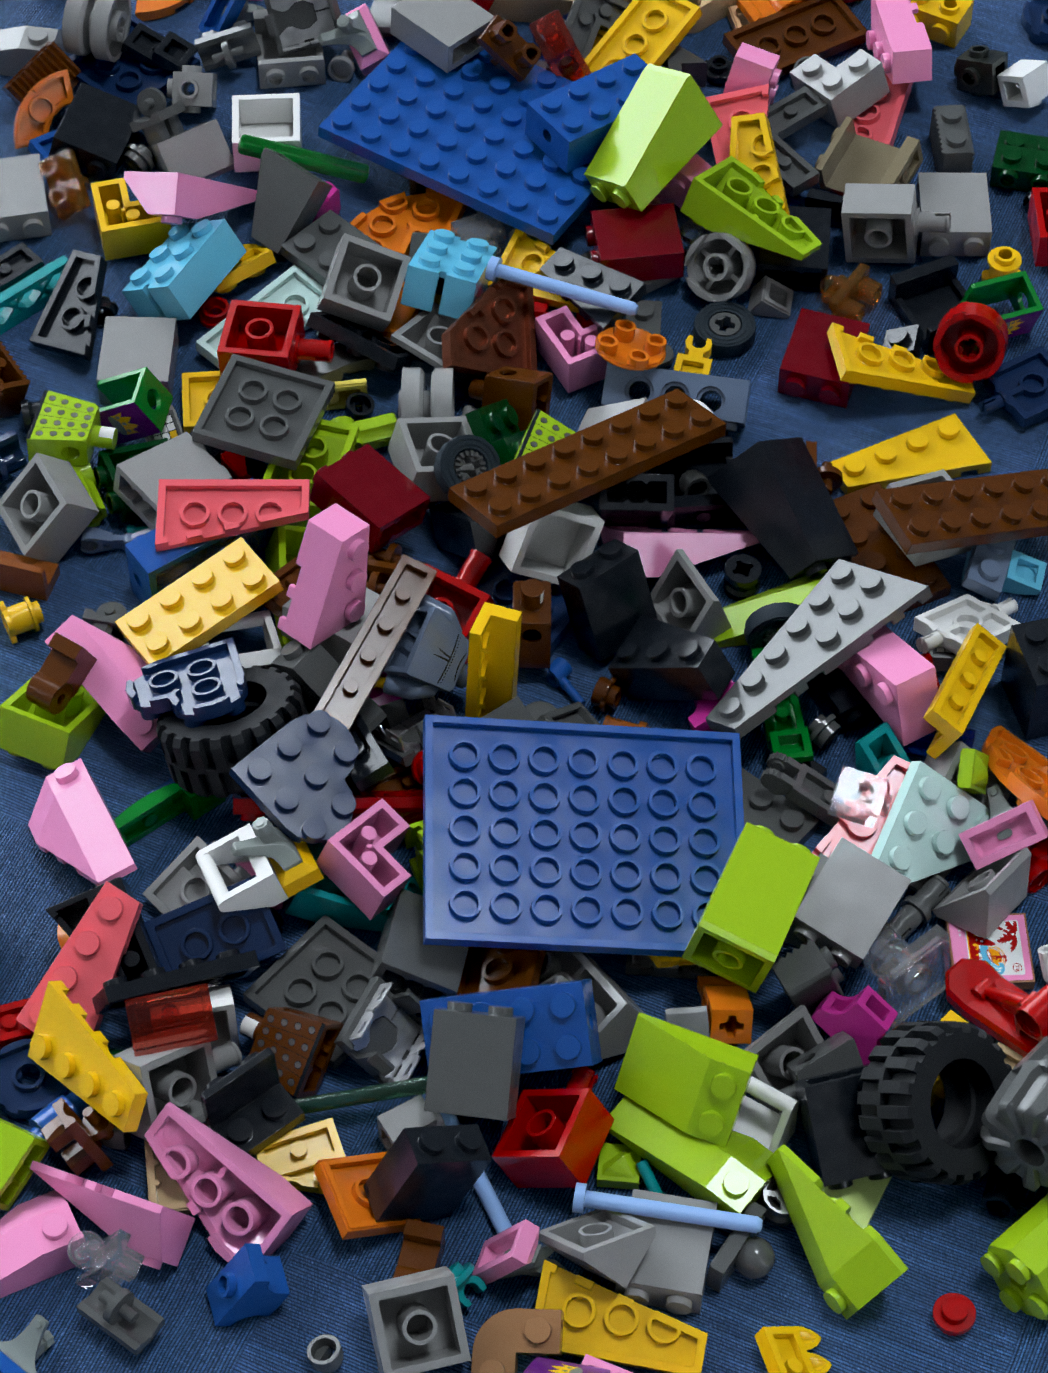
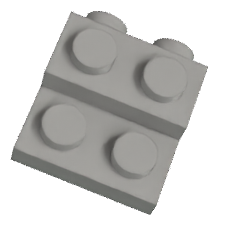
M199 836L142 893L162 914L212 894L195 858L199 850L208 846ZM228 864L217 865L226 887L251 877L240 865L235 870Z

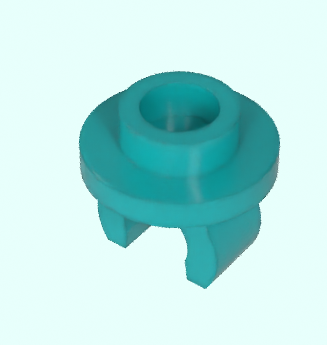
M457 1261L449 1269L455 1276L461 1309H465L472 1305L464 1294L465 1286H471L477 1294L484 1292L487 1287L480 1277L470 1275L475 1268L471 1262L461 1265Z

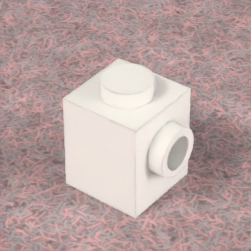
M1021 59L997 75L1003 106L1035 107L1040 105L1042 99L1048 96V62L1045 60Z

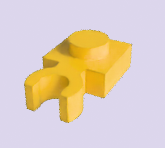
M689 335L685 341V354H677L673 370L710 375L713 359H709L712 353V339L707 338L704 347L696 348L693 346V336Z

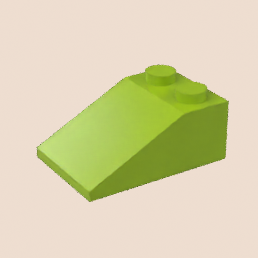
M321 419L297 470L294 471L269 463L263 479H310L311 494L313 487L312 479L315 473L325 465L330 466L337 462L348 451L355 450L359 426ZM310 501L309 519L322 512L312 501ZM308 520L291 523L289 525L306 527Z
M29 679L0 705V748L13 756L24 757L37 762L46 769L56 770L59 766L65 763H72L79 757L106 712L81 685L74 698H71L62 712L56 715L51 714L26 698L27 686L31 680Z
M639 1012L614 1089L684 1133L726 1148L734 1130L759 1055Z

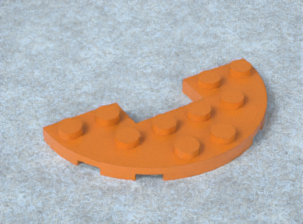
M425 188L426 193L406 196L405 192L380 200L377 208L367 214L361 212L350 224L382 247L409 256L413 232L429 233L430 230L446 229L455 234L467 205L430 188ZM403 282L390 324L383 333L372 329L371 333L391 338V334L418 315L420 309L400 304L405 282Z
M1003 726L994 727L982 745V752L989 755L988 767L997 779L1017 797V805L1033 799L1040 815L1048 821V759Z

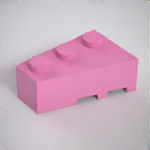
M871 0V30L866 31L867 49L871 50L874 57L882 62L884 72L891 83L902 84L932 81V46L924 23H917L914 14L918 13L919 10L917 3H911V0Z
M337 503L308 520L296 564L301 566L296 585L290 584L286 596L292 600L287 617L280 616L277 628L310 650L350 623L356 622L364 615L370 531L368 523Z
M884 625L873 634L874 639L871 643L838 666V668L846 674L882 721L888 722L897 739L904 747L937 730L923 719L938 690L936 669L932 663Z

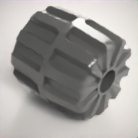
M1048 1036L1044 1037L1014 1066L984 1110L981 1118L983 1123L980 1134L982 1143L987 1150L997 1152L994 1157L995 1165L1007 1175L1016 1173L1021 1176L1023 1187L1032 1192H1035L1040 1186L1048 1187Z

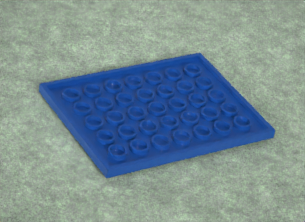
M401 41L318 126V137L551 245L559 239L595 198L590 190L592 185L584 175L591 162L565 173L525 135L527 103L573 81L534 65L523 81L518 82L500 63L494 66L489 61L491 55L485 49L447 73Z
M425 714L423 719V945L682 957L736 841L744 828L740 733Z

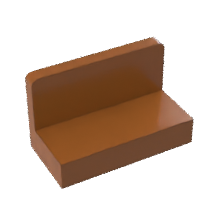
M0 550V590L47 601L60 575L59 564Z

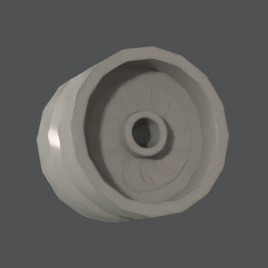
M67 0L62 20V41L65 51L70 54L86 57L92 52L96 59L116 62L123 53L121 51L122 44L129 36L132 12L131 0Z
M403 367L401 390H399L398 418L455 416L454 368H435L431 375V390H426L425 373L422 368Z

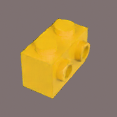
M911 0V3H917L919 9L918 13L914 14L917 23H924L929 40L955 49L971 25L974 0Z

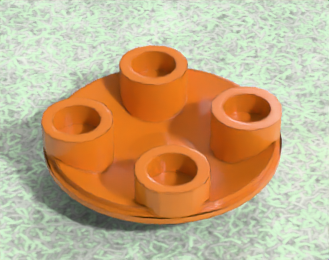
M628 319L617 320L614 327L600 332L595 340L596 351L604 360L627 370H650L661 365L666 357L665 348L667 340L665 337L636 328V324Z

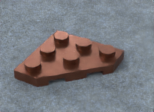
M501 278L493 282L441 335L443 368H454L455 372L486 377L487 374L504 366L537 370L533 288Z

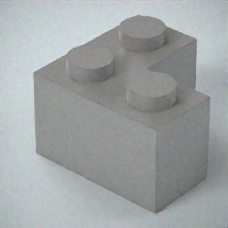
M863 49L858 50L837 67L814 54L789 72L795 91L807 86L828 104L827 114L821 118L836 128H840L846 116L853 119L890 93L882 62Z

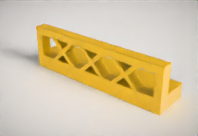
M484 602L469 632L465 717L482 718L517 696L521 611Z
M979 623L968 631L923 719L937 729L926 751L934 759L939 757L963 735L1007 648L1005 644Z

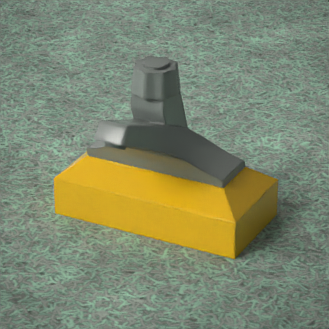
M264 816L257 818L253 822L252 828L258 837L232 843L231 852L233 856L268 857L288 898L324 879L307 842L301 841L300 844L294 842L282 833L278 827H274Z

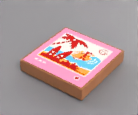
M1010 913L986 939L944 921L950 968L961 958L986 960L1005 979L1020 989H1034L1036 981L1025 913Z

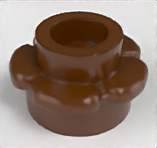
M602 676L594 687L591 704L599 707L600 712H607L609 708L616 709L621 701L623 688L617 684L616 677L609 679Z

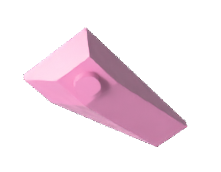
M124 171V180L146 213L160 216L161 223L182 225V219H200L256 201L257 190L179 172Z
M603 526L601 531L603 544L617 539L639 551L646 577H660L676 549H683L693 565L760 543L750 530L703 529V532H697L694 529L670 528L668 532H662L661 529L648 527Z
M71 615L55 632L84 647L97 659L82 683L83 687L141 751L150 753L160 743L156 731L158 718L144 720L141 713L134 710L130 705L125 691L126 682L128 680L135 681L142 676L141 668L147 664L132 646ZM53 632V633L45 640V643H46L47 645H48L49 642L51 641V639H52V637L54 636L55 632Z
M80 758L72 763H65L59 766L54 773L46 776L28 823L39 849L45 853L51 852L64 865L66 863L70 864L76 869L78 874L97 886L118 877L122 878L137 870L138 868L82 759Z
M171 1102L164 1106L144 1135L170 1179L178 1182L189 1200L186 1205L193 1216L198 1215L210 1234L207 1239L214 1251L226 1262H229L245 1243L260 1244L263 1255L271 1256L290 1237L313 1205L310 1200L280 1174Z
M32 1161L30 1169L123 1248L139 1253L136 1262L158 1270L161 1269L163 1262L178 1267L195 1221L194 1217L37 1161Z
M56 1190L17 1205L0 1219V1299L89 1262L84 1238L69 1204Z

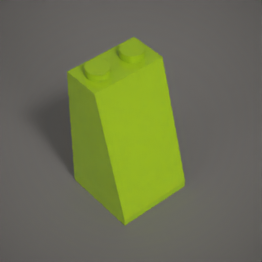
M650 63L644 68L584 173L592 185L590 190L597 199L602 202L616 203L624 209L628 207L642 212L722 127L723 124L691 74Z
M746 822L682 958L756 993L776 961L820 857L812 854L807 847L801 844L790 843L775 836L767 827Z

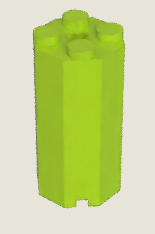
M1048 1194L989 1245L988 1251L980 1258L983 1268L994 1278L1000 1289L999 1297L1002 1303L1012 1312L1016 1313L1021 1309L1026 1315L1040 1320H1048Z

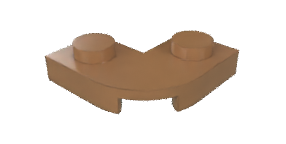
M514 1308L491 1316L481 1326L475 1337L472 1350L471 1373H517L518 1355L562 1356L564 1312L553 1309Z

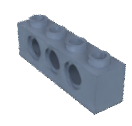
M607 362L601 401L602 406L632 400V389L637 385L644 384L650 388L648 401L674 389H680L690 398L701 402L706 395L716 394L722 399L720 408L714 411L713 414L727 423L726 431L736 432L737 426H746L751 391L750 380L660 368L634 371L623 369Z

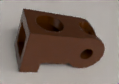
M55 632L48 644L52 650L39 672L31 678L26 690L28 701L54 715L62 712L71 698H74L97 661L84 647Z
M407 1218L403 1232L404 1240L393 1278L439 1268L445 1250L444 1226Z

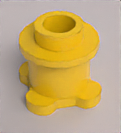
M1007 246L992 249L987 258L989 270L982 271L981 280L984 281L1020 272L1019 268L1022 264L1021 254Z
M28 596L23 597V602L9 607L5 606L4 601H0V617L12 645L18 643L16 635L33 629L35 632L40 631L39 623L45 621L38 601L30 602Z

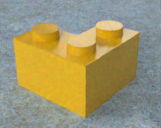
M124 178L90 183L95 216L106 261L151 253L152 250L162 245L169 237L168 232L171 229V224L161 223L160 216L147 214L138 200L130 201Z

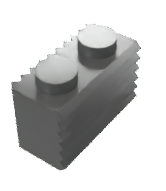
M935 106L932 109L929 132L933 152L932 157H934L933 162H935L934 166L936 167L935 171L940 173H972L975 152L965 106Z
M808 940L807 945L801 944L800 949L794 948L793 953H786L785 958L779 957V961L775 962L772 966L778 981L794 1008L796 1009L800 1005H804L810 1016H812L820 1002L832 990L844 996L839 983L845 979L838 968L837 962L826 946L819 949L813 940Z

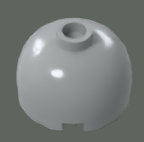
M713 232L700 236L690 245L685 256L684 266H687V283L697 296L706 301L720 302L737 298L750 288L755 277L756 261L752 249L747 243L740 241L729 233Z

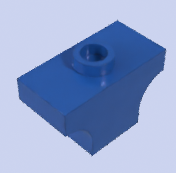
M245 1243L206 1287L215 1326H231L235 1322L251 1316H271L290 1295L280 1256L263 1255L261 1245Z

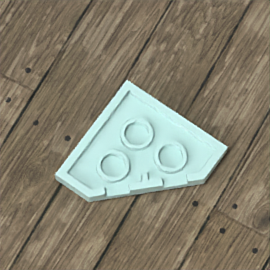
M911 761L871 855L912 880L910 883L970 862L971 859L958 834L989 820L990 809L922 761Z

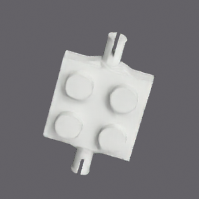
M967 593L914 617L913 630L924 636L917 639V649L924 654L934 648L944 647L957 654L968 631L977 623L1003 644L1008 643L1011 625L1021 624L1008 616L1018 611V604L1012 598H1007L998 604H990L980 601Z

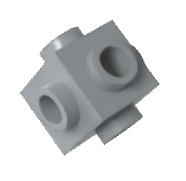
M182 65V72L173 71V78H168L167 98L172 99V105L180 101L183 102L186 110L181 113H201V107L216 108L218 74L202 73V66ZM191 84H193L195 87V91L192 95H190L188 91V88Z

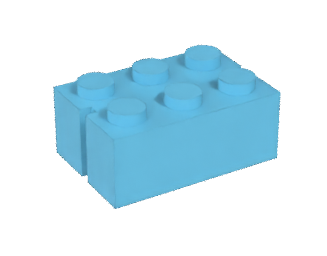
M204 219L200 222L189 224L182 222V225H175L169 230V237L162 245L151 251L149 254L150 259L142 268L136 270L130 276L131 281L122 290L123 295L139 317L176 318V320H186L193 317L247 252L225 219L211 221Z
M446 229L430 230L408 264L400 304L431 312L433 310L439 277L444 278L438 314L458 319L488 288L487 284L489 281L485 279V272L490 258L496 256L497 247L489 245L486 240L480 238H470L467 241L460 240L461 237L455 236L452 231Z

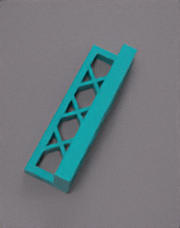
M64 255L0 292V335L45 308L68 261Z

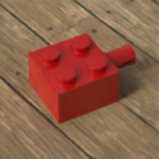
M231 299L217 349L220 375H222L232 354L296 371L297 365L301 360L332 363L334 341L305 339L301 305Z
M475 549L470 550L469 556L456 577L427 563L425 564L438 571L427 595L450 606L455 611L463 630L462 634L468 640L469 632L484 602L495 604L491 595L476 588L492 561L488 556Z
M589 1067L573 1068L572 1075L565 1089H528L522 1091L517 1102L516 1118L508 1121L492 1155L494 1161L517 1188H575L576 1182L587 1183L614 1122V1118L592 1091L598 1081V1075H594L595 1071Z

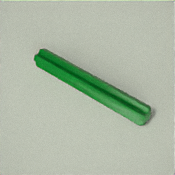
M246 134L242 135L239 140L238 152L242 155L261 159V154L266 147L281 153L308 171L358 183H365L369 176V165Z

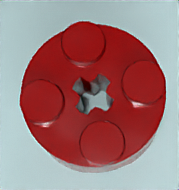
M968 301L959 303L943 316L933 341V351L940 370L949 378L961 383H973V381L991 377L1003 362L1008 344V326L997 311L985 304ZM970 338L976 341L971 347L965 344Z

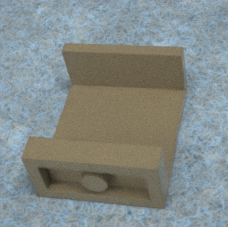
M846 116L840 128L837 127L834 130L826 152L820 154L816 161L815 169L820 172V189L844 196L846 183L910 184L923 161L920 140L907 136L900 148L857 135L853 118Z

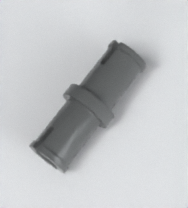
M937 874L931 875L914 896H907L901 904L902 909L887 925H884L882 928V932L885 933L884 937L893 945L902 946L920 924L924 925L931 919L932 910L951 893V888L948 887L949 883Z

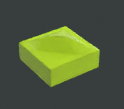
M962 748L957 780L958 788L972 794L986 795L989 777V755L976 749Z
M604 1143L599 1153L597 1187L639 1189L640 1173L636 1164L641 1162V1156L625 1144Z

